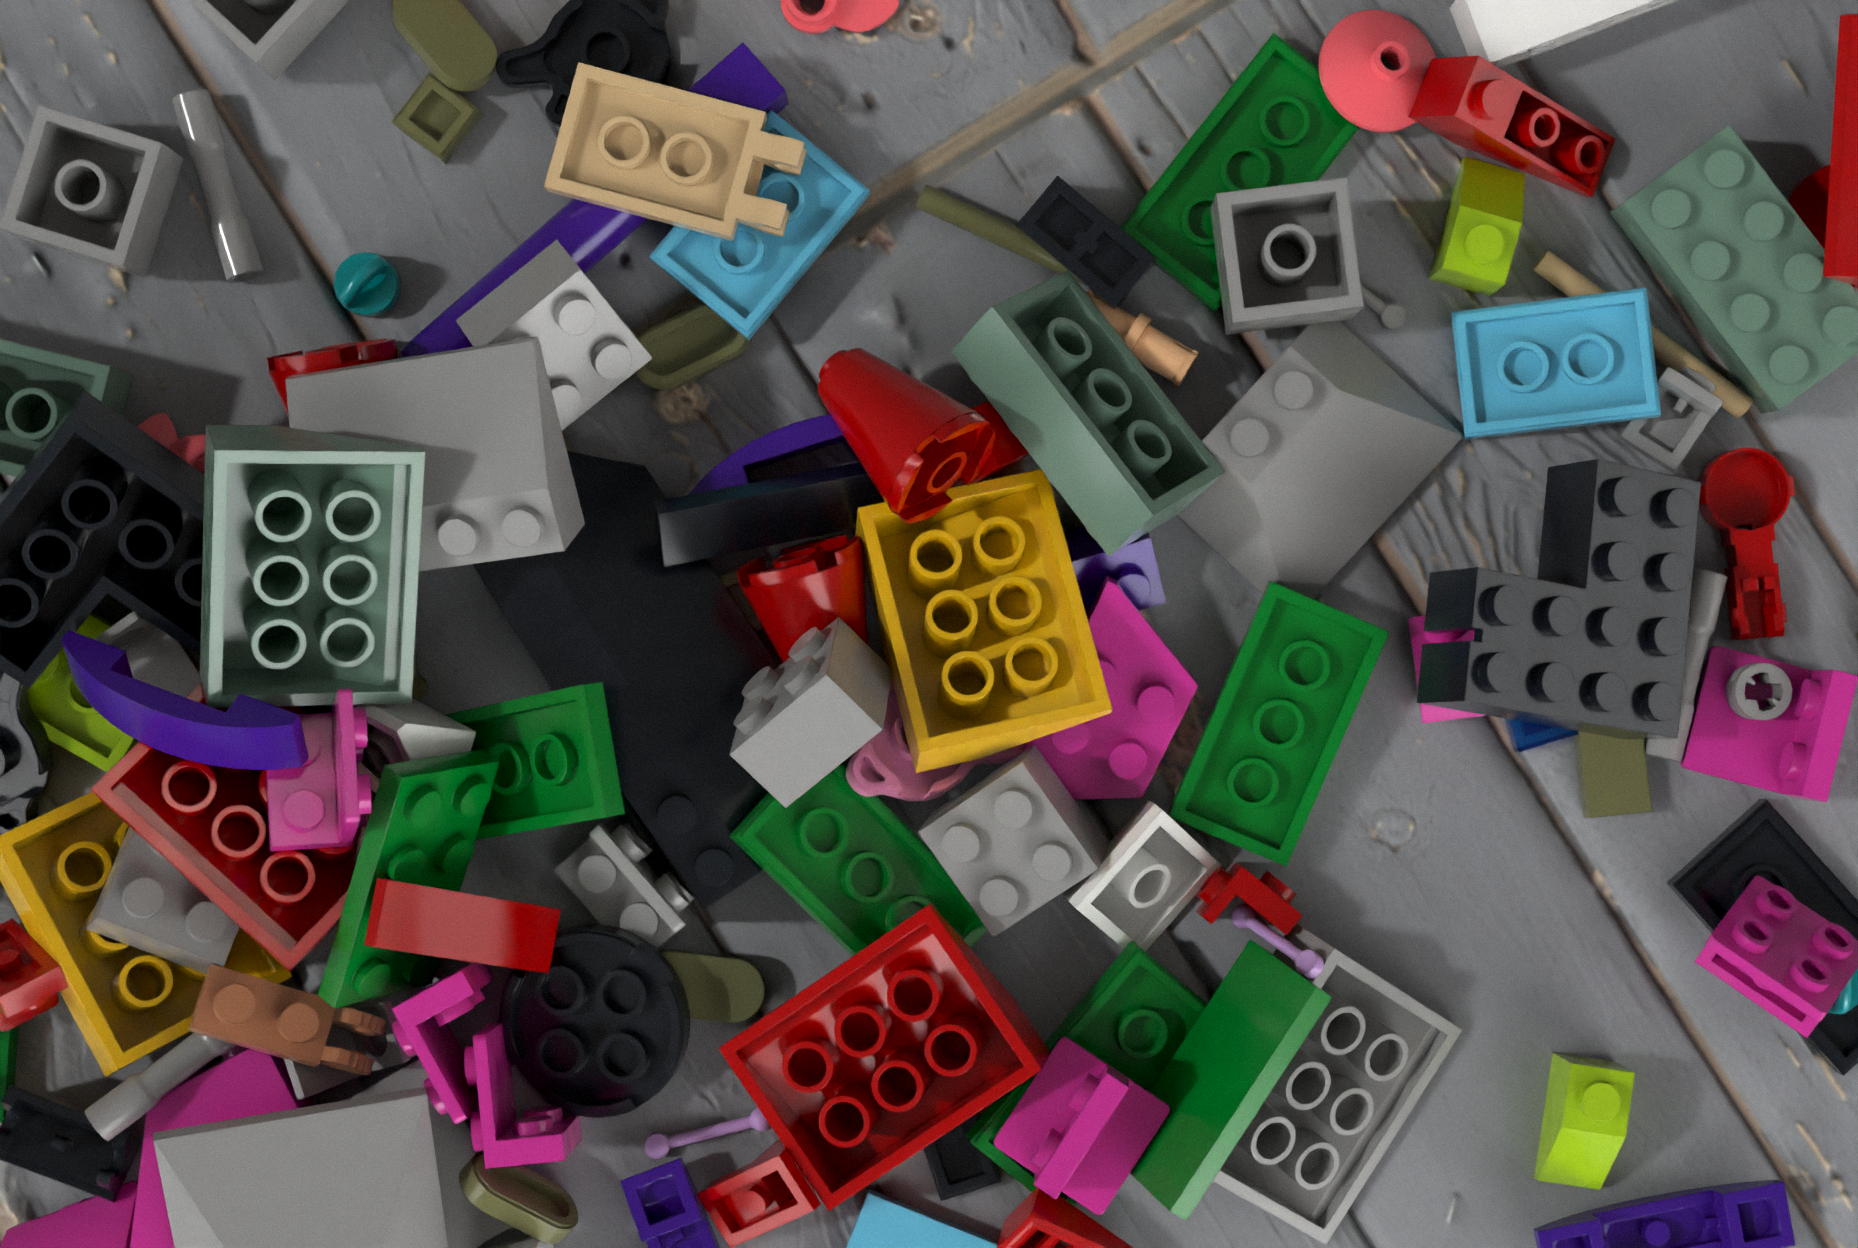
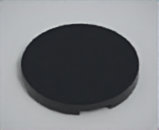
M585 924L558 931L556 933L549 973L514 969L511 971L502 993L499 1022L502 1023L506 1054L511 1065H517L527 1081L546 1097L545 1102L553 1107H562V1111L591 1118H604L625 1114L637 1109L640 1105L658 1094L670 1082L678 1071L688 1047L690 1011L684 987L677 973L654 946L634 933L621 928L601 924Z

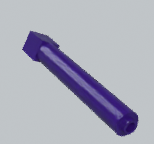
M743 42L687 90L764 111L766 114L771 110L778 114L789 105L785 89ZM572 199L399 350L405 358L473 347L456 320L556 239L584 274H586L647 221L648 218Z

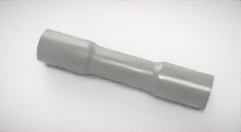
M196 89L178 94L172 98V103L187 152L194 161L212 220L211 231L226 281L228 283H236L256 278L264 273V269L249 220L244 215L225 155V141L210 91L207 89Z
M1693 568L1678 739H1646L1645 754L1676 762L1682 761L1694 714V696L1708 640L1715 630L1728 578L1725 575Z
M193 1033L145 1070L131 1075L84 1111L85 1115L101 1137L109 1142L153 1109L164 1095L212 1059L230 1051L236 1044Z

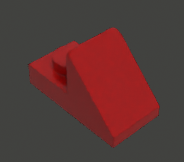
M13 918L0 924V1030L5 1032L56 1006L59 1003L57 993L68 987L58 963Z
M780 1139L775 1141L753 1162L710 1182L696 1194L730 1248L806 1215L821 1205L814 1189Z

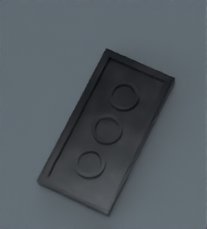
M1759 799L1667 882L1668 886L1711 933L1753 878L1761 876L1772 884L1785 888L1796 900L1829 922L1844 927L1853 938L1858 940V900L1766 799ZM1858 1005L1844 1014L1827 1013L1822 1021H1819L1808 1038H1806L1834 1071L1843 1076L1858 1063Z

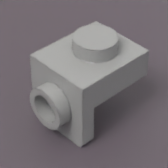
M1667 367L1657 381L1661 410L1660 417L1631 420L1618 438L1671 473L1676 471L1710 419L1723 404V401L1713 394L1716 389L1715 384L1705 376L1687 367H1683L1679 373Z

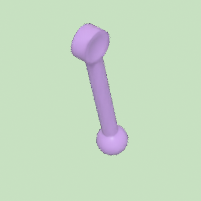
M1241 904L1233 909L1232 922L1237 928L1251 929L1295 961V969L1298 973L1311 979L1317 977L1322 972L1324 961L1319 954L1310 949L1300 950L1257 919L1256 912L1251 906Z
M757 1107L751 1112L750 1116L671 1136L663 1132H655L647 1138L645 1151L651 1158L661 1159L672 1148L751 1128L763 1132L769 1130L771 1126Z

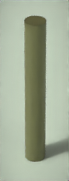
M925 185L916 208L1054 272L1062 274L1068 271L1015 225L929 185ZM1073 275V277L1076 279L1078 283L1085 285L1083 282H1081L1077 277Z

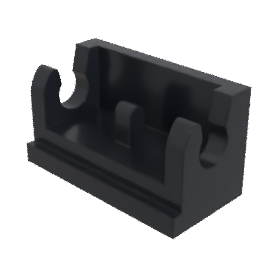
M1059 176L1053 180L1016 224L1017 228L1113 309L1116 306H1120L1139 280L1145 277L1156 261L1152 254Z
M9 1085L1 1101L3 1109L6 1110V1115L0 1126V1161L114 1202L142 1143L130 1129L126 1128L108 1142L95 1130L84 1112Z

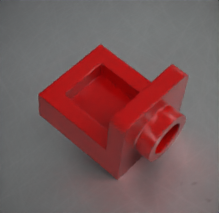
M1236 862L1228 871L1219 866L1207 878L1196 895L1203 901L1196 912L1210 924L1214 923L1235 895L1285 935L1291 931L1303 916L1290 905V902L1297 894L1267 870L1258 879Z

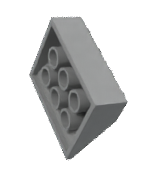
M538 336L291 375L285 379L290 428L424 448L425 468L419 572L562 552L566 550L585 525Z
M1296 923L1284 938L1300 950L1310 949L1323 958L1324 967L1322 972L1315 978L1307 979L1332 996V998L1217 1173L1213 1182L1326 1245L1459 1037L1462 1029ZM1276 949L1273 954L1296 970L1295 961Z

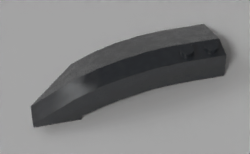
M567 450L585 525L566 550L473 564V566L554 691L582 684L603 682L621 791L703 908L707 909L763 870L729 836L767 795L768 791L729 754L737 728L733 723L736 716L742 710L745 698L742 695V691L745 685L764 667L770 666L775 670L779 666L707 559L664 567L659 554L654 502L667 498L645 465L605 459Z

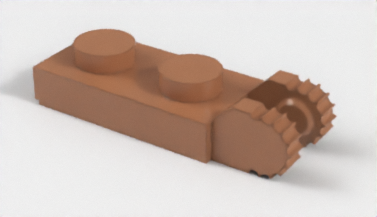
M211 964L208 967L188 1030L312 1067L322 1064L354 1074L370 1075L374 1063L373 1059L359 1051L325 1046L331 1025L352 1030L354 1033L363 1036H382L386 1020L352 1008L340 1007L334 1009L318 995Z

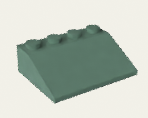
M206 425L200 681L207 706L212 708H229L240 693L276 707L334 705L337 690L351 688L353 705L412 703L425 450L423 447L276 425Z

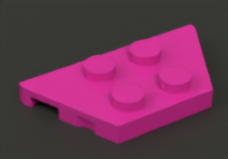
M1106 575L1087 613V619L1113 710L1110 714L1026 742L1022 750L1023 752L1035 744L1074 800L1142 798L1198 688L1194 676L1181 660L1172 653L1148 619H1145L1123 592L1119 583L1114 578Z

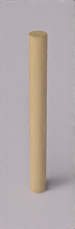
M1549 250L1543 254L1533 268L1535 273L1568 297L1607 293ZM1651 325L1655 360L1666 368L1670 367L1678 373L1683 367L1700 373L1715 384L1716 389L1713 394L1723 401L1721 407L1737 419L1745 414L1753 403L1754 398Z

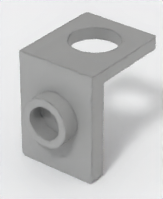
M135 611L95 638L97 641L126 651L134 679L186 697L201 683L200 667L187 647Z
M390 1000L356 1009L386 1020L384 1032L387 1039V1048L385 1053L375 1049L369 1036L359 1035L352 1030L331 1025L325 1046L355 1050L366 1054L367 1057L374 1060L371 1072L399 1065L410 1060V1057L403 1051L393 1032L392 1023L397 1018L392 1011L393 1006ZM284 1059L298 1100L308 1098L360 1076V1074H354L322 1064L312 1067Z

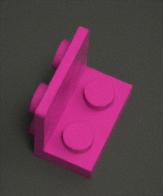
M1711 646L1705 659L1694 703V714L1680 766L1683 769L1798 799L1827 802L1858 676L1834 669L1810 670L1722 646ZM1749 663H1769L1781 668L1789 677L1792 686V699L1786 711L1770 720L1745 719L1735 714L1728 705L1725 695L1726 682L1731 673L1738 667ZM1754 674L1751 678L1755 684L1745 685L1744 694L1746 699L1756 700L1759 709H1763L1766 705L1762 699L1772 698L1773 689L1771 684L1761 683L1759 675Z
M351 688L337 690L332 713L298 714L309 758L302 767L266 770L270 851L352 846L357 828L366 827L367 814H371V782L369 773L357 774V762H362L363 748L367 747V716L365 707L353 708Z
M471 962L392 1008L397 1018L392 1023V1028L398 1043L409 1057L417 1054L429 1078L424 1080V1087H426V1092L432 1105L441 1115L448 1112L455 1124L469 1118L472 1112L479 1108L477 1085L469 1086L467 1083L464 1052L448 1022L473 1009L475 1005L485 1000L480 989L495 979L487 964Z
M493 1021L473 1035V1046L465 1047L464 1067L468 1085H477L479 1111L472 1112L471 1139L474 1151L484 1152L485 1169L565 1161L582 1140L580 1116L574 1114L562 1116V1107L543 1106L524 1110V1118L516 1119L512 1068L506 1054L502 1023Z

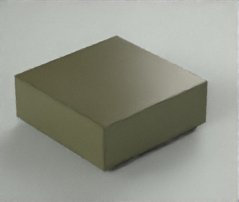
M429 72L392 120V123L446 164L484 114Z

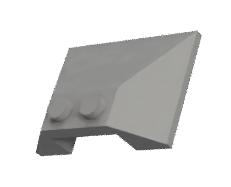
M1340 321L1308 324L1283 351L1280 357L1202 440V443L1220 464L1225 473L1176 516L1259 593L1263 594L1267 582L1270 580L1314 599L1464 435Z
M426 1087L153 1132V1142L175 1248H448Z

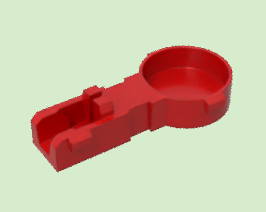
M1756 448L1734 449L1710 460L1701 471L1697 482H1701L1699 510L1705 520L1720 531L1721 546H1726L1728 568H1724V574L1728 577L1726 594L1731 641L1784 636V623H1788L1786 603H1782L1778 563H1774L1772 541H1776L1774 524L1785 513L1790 497L1795 496L1793 476H1788L1783 465L1768 452ZM1749 525L1750 530L1737 529L1736 526Z

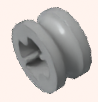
M1749 663L1738 667L1731 673L1726 682L1725 695L1728 705L1735 714L1745 719L1770 720L1786 711L1792 699V686L1789 677L1781 668L1769 663ZM1754 674L1759 675L1761 683L1771 684L1773 689L1772 698L1762 699L1766 705L1763 709H1759L1756 700L1746 699L1744 694L1745 685L1755 684L1751 678Z

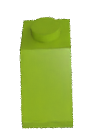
M1469 157L1462 159L1429 274V280L1485 296H1490L1505 285L1523 223L1525 173Z
M1552 1052L1534 1175L1536 1180L1597 1190L1601 1189L1626 1138L1635 1072L1613 1061Z

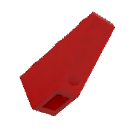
M1480 56L1432 58L1413 108L1408 116L1456 145L1585 197H1593L1616 140L1614 137Z

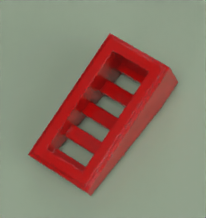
M1038 1187L1005 1219L996 1246L997 1248H1133L1061 1196L1054 1199ZM1062 1240L1069 1244L1067 1246H1064L1059 1241Z

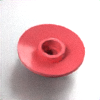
M1363 10L1343 18L1326 36L1320 49L1318 61L1320 82L1331 105L1342 117L1352 124L1373 132H1396L1416 123V121L1408 116L1413 108L1431 59L1436 58V55L1424 34L1407 19L1388 11ZM1381 55L1392 63L1395 70H1389L1383 65Z

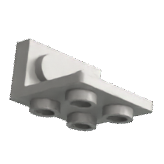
M611 819L599 824L589 833L591 838L554 869L556 874L601 925L613 926L634 933L656 949L697 914L689 905L696 898L691 889L673 870L670 869L666 874L661 873L647 857L654 850L652 845L630 821L620 825L615 819Z

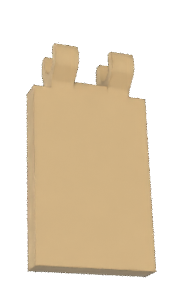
M578 62L544 188L554 194L734 241L739 223L764 233L783 237L790 211L787 210V204L757 197V191L765 164L786 173L801 175L807 149H804L805 143L803 141L764 132L768 119L764 111Z

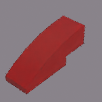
M377 878L364 945L549 973L561 909Z

